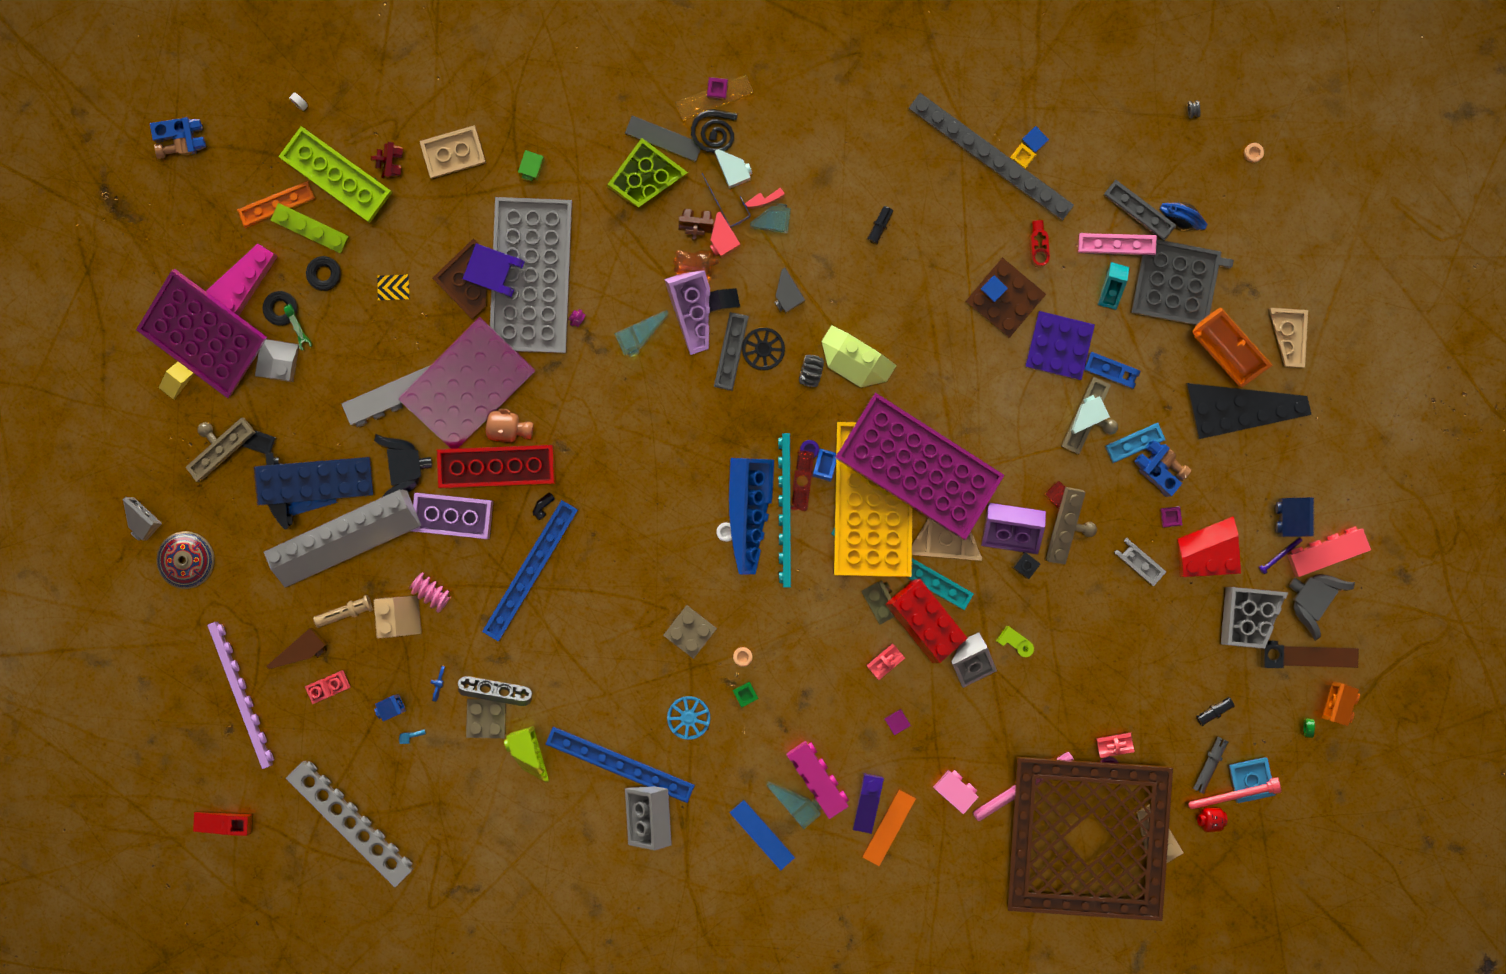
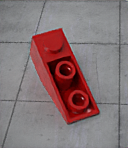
M194 812L193 832L248 836L251 834L252 814Z

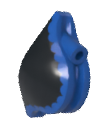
M1162 203L1160 211L1176 225L1178 230L1200 231L1205 230L1208 225L1199 211L1190 203Z

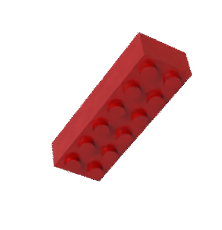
M554 445L437 449L438 488L440 489L556 484Z

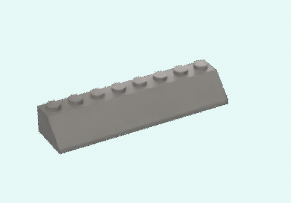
M398 490L264 551L271 571L284 587H288L420 527L421 524L406 490Z

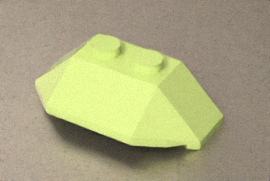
M834 326L830 327L822 340L828 368L860 388L887 382L897 366L878 351Z

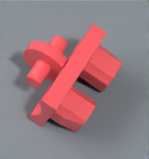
M892 643L866 666L880 680L903 661L905 657Z
M1131 733L1096 739L1100 758L1134 752Z

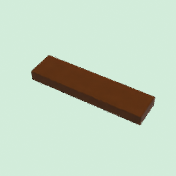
M1284 646V666L1358 668L1359 648Z

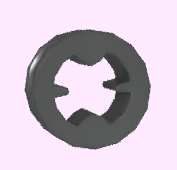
M1195 100L1194 103L1188 101L1189 118H1193V116L1200 117L1199 101Z

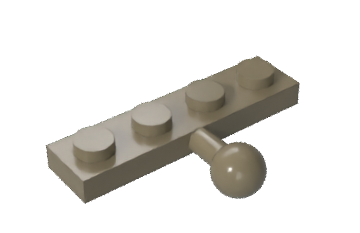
M1093 377L1083 400L1094 395L1095 398L1100 396L1102 401H1104L1111 384ZM1076 413L1061 447L1079 455L1092 426L1072 434L1071 429L1077 416ZM1112 419L1096 423L1109 435L1116 433L1118 430L1117 422Z
M241 417L217 439L213 434L212 425L208 422L201 423L197 429L198 434L201 437H206L211 445L188 464L186 469L196 482H201L256 432L246 419Z
M1065 487L1046 556L1048 562L1066 564L1075 531L1082 532L1086 537H1093L1097 533V527L1092 522H1086L1084 525L1077 524L1086 493L1084 490Z

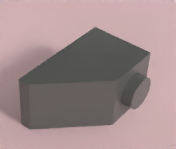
M783 268L775 296L777 301L774 303L780 312L783 310L785 314L804 303L805 299L786 268Z

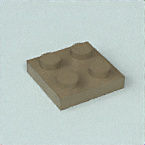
M686 605L663 636L694 659L717 628Z
M467 699L466 738L505 739L506 703L485 699Z

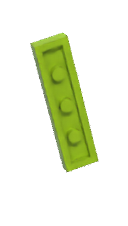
M278 203L270 220L338 253H342L349 238L348 235Z

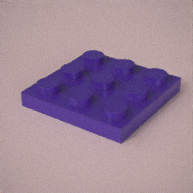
M1038 311L1025 367L1081 381L1095 324Z

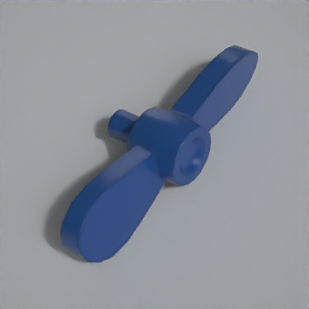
M441 666L438 679L436 681L431 680V684H434L436 687L432 701L435 702L438 700L440 688L444 684L442 676L445 666Z

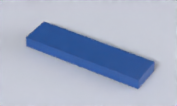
M745 800L730 811V814L780 871L795 858Z

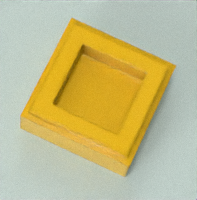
M1021 143L1010 159L1026 169L1037 154Z

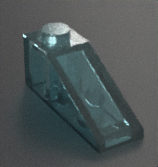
M667 310L614 333L624 356L629 355V357L640 353L639 349L644 347L669 316Z
M770 781L766 783L767 787L803 829L821 815L819 811L821 806L815 799L811 801L808 797Z

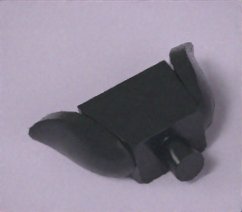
M375 434L374 441L378 445L388 448L391 486H393L382 497L398 490L410 492L415 489L419 484L420 478H422V469L432 468L431 457L420 458L419 451L409 441Z

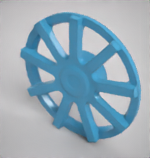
M686 696L677 699L670 706L667 722L670 730L676 736L691 740L700 737L706 732L710 724V712L702 700ZM687 700L696 701L691 710L688 709ZM683 701L685 711L679 709L676 704ZM698 703H700L705 710L695 713L694 711ZM673 708L681 714L680 717H671ZM706 713L707 722L697 719V716ZM671 720H681V723L676 728H673ZM696 722L705 725L701 732L695 726ZM683 725L686 726L685 736L677 732ZM690 726L693 727L696 735L688 736Z

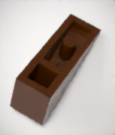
M309 628L266 667L272 669L314 658L315 656L319 658L326 652L324 648L328 644L314 628Z

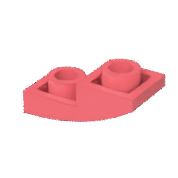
M343 670L305 686L312 704L351 688Z

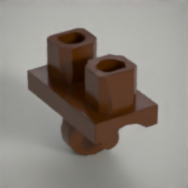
M684 209L682 216H679V230H686L685 234L693 235L692 240L696 241L697 235L704 236L705 233L713 232L714 219H712L711 211H702L701 218L693 217L694 211L692 209Z

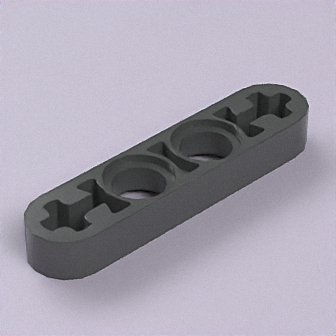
M469 676L462 677L458 681V692L463 696L518 706H526L532 700V692L525 686ZM487 686L491 690L484 693L480 691V688ZM501 690H508L509 695L501 696L499 692Z

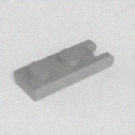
M1126 538L1124 542L1129 545L1127 550L1123 554L1118 550L1114 553L1148 583L1155 586L1166 571Z

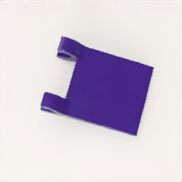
M476 243L463 280L512 297L514 290L504 286L511 265L523 269L525 261Z

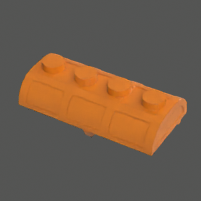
M1223 308L1215 310L1204 318L1192 332L1199 343L1239 387H1244L1272 366V363L1226 314Z

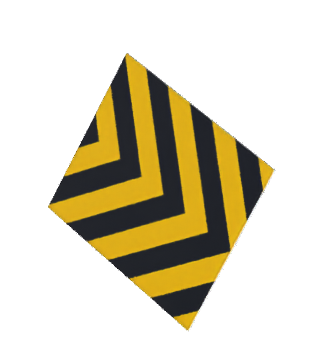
M409 275L377 276L378 300L409 299Z

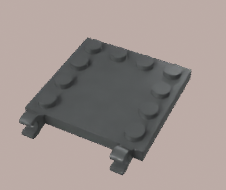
M1157 239L1156 255H1142L1131 313L1197 326L1199 322L1210 315L1219 266L1231 269L1234 260L1221 258V251Z

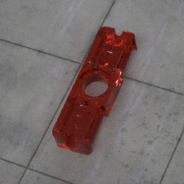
M799 450L797 454L800 455H798L796 466L798 470H795L793 482V506L790 505V508L792 510L807 511L814 452ZM801 475L806 476L808 479V483L804 486H800L797 483V478Z

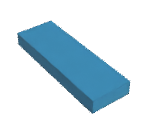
M1156 423L1110 443L1105 448L1112 463H1115L1146 449V446L1152 440L1160 443L1166 439L1159 424Z

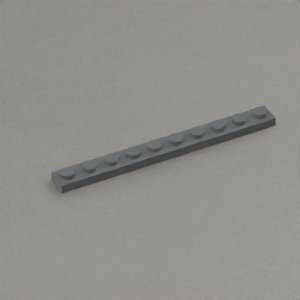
M919 93L908 108L1061 221L1064 220L1074 206L1070 201L923 94Z

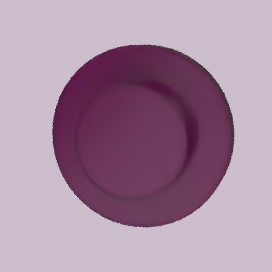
M581 309L578 311L574 310L571 313L569 320L572 327H579L585 314L582 313Z

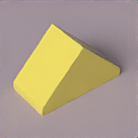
M177 362L166 371L159 389L175 400L194 376V373L180 362Z

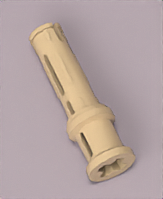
M365 595L362 599L354 602L351 600L346 606L314 616L313 618L316 627L320 628L349 616L357 617L362 612H371L373 607L368 595Z

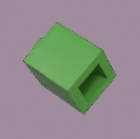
M525 150L518 173L522 175L521 178L530 182L533 179L538 181L545 160L544 156Z

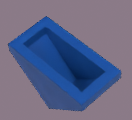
M824 449L819 450L812 475L813 478L831 482L836 465L835 452Z

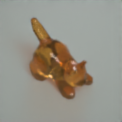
M677 250L676 257L673 259V263L676 266L674 272L682 274L705 271L708 278L712 274L711 266L719 264V260L713 258L714 255L709 250H700L696 253Z

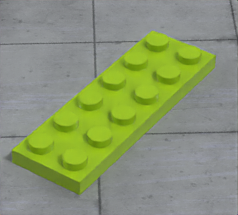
M302 126L278 156L369 223L392 194L391 190Z

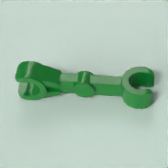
M292 305L284 306L285 314L289 317L293 329L298 336L299 348L304 351L302 342L305 341L309 343L311 348L312 342L303 333Z

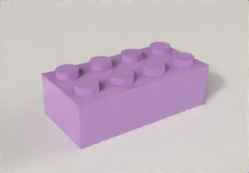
M414 493L413 506L421 526L411 531L490 539L493 501Z

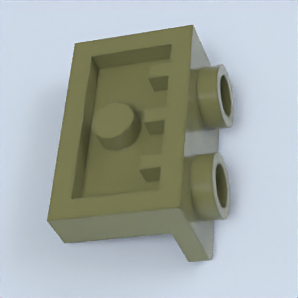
M880 580L861 591L879 625L895 617L885 605L891 599L889 593L892 592L887 582L883 583Z

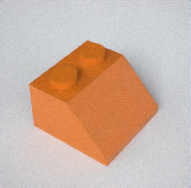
M1332 682L1322 719L1345 726L1352 723L1354 718V712L1352 711L1360 698L1359 689L1342 683Z

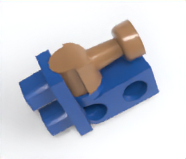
M188 117L150 123L154 142L160 143L173 139L174 143L163 146L162 143L154 144L157 159L165 158V154L178 153L182 156L197 154L198 150L206 148L204 137L194 138L193 132L203 130L200 119L190 120Z
M1152 440L1146 446V449L1152 454L1149 459L1144 454H1140L1134 462L1140 468L1139 472L1161 490L1160 492L1165 497H1172L1182 484L1178 479L1181 481L1186 479L1191 473V469L1186 465L1182 467L1176 461V454L1166 444L1161 445ZM1169 467L1177 472L1176 477L1168 471Z

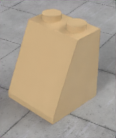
M418 595L374 599L377 638L422 634Z

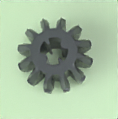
M816 355L805 356L799 376L800 384L807 387L818 386L824 366L823 358Z

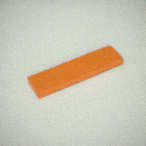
M306 181L237 209L243 226L247 228L271 218L278 203L294 209L316 200L309 181Z
M900 789L898 790L865 850L863 858L880 866L916 798Z

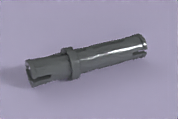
M1217 737L1212 751L1208 753L1209 757L1193 789L1198 791L1202 784L1199 792L1203 794L1219 761H1222L1223 758L1221 756L1229 743L1224 740L1220 747L1219 745L1222 741L1220 737Z

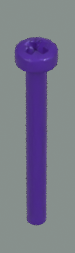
M1299 537L1264 567L1261 565L1259 567L1260 571L1263 574L1268 573L1267 570L1303 540Z

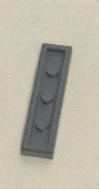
M631 116L625 131L626 135L639 140L643 138L651 145L694 162L697 161L701 151L692 139L635 116Z
M1117 180L1104 193L1107 199L1163 241L1176 228L1172 221Z
M732 312L729 314L714 383L716 388L733 391L749 316Z

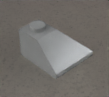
M266 339L259 350L255 376L293 382L299 344Z
M125 497L123 503L128 527L132 530L131 535L137 540L147 541L162 523L137 499Z
M979 632L968 637L958 647L952 660L953 667L963 688L997 671L988 647Z

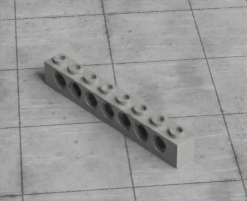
M301 762L286 779L396 887L413 870L411 867L413 865L412 862L405 856L402 858L397 853L399 851L398 848L392 843L388 844L384 840V834L378 829L375 831L370 826L372 824L371 821L365 816L361 817L357 813V807L351 802L347 803L343 799L344 794L337 788L334 790L329 785L331 783L330 780L324 775L320 776L316 772L317 767L312 762ZM308 776L315 780L313 787L308 786L306 783ZM321 790L327 791L329 795L327 800L320 798ZM334 804L341 805V814L334 812ZM349 817L355 819V827H349L347 825V819ZM362 831L368 832V841L361 839L360 834ZM375 845L382 846L383 853L381 855L374 852ZM392 858L396 860V868H390L388 866V859Z

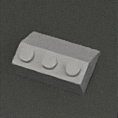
M655 786L626 788L628 845L650 850L671 846L668 789Z

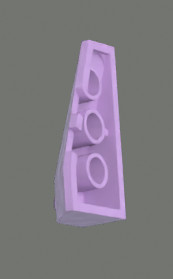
M705 271L682 273L664 279L690 355L709 349L710 287Z

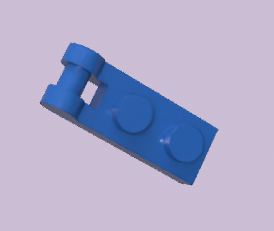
M1090 352L1084 368L1087 372L1130 389L1135 388L1136 383L1134 382L1141 372L1138 369L1094 352ZM1125 372L1129 373L1127 380L1123 378Z

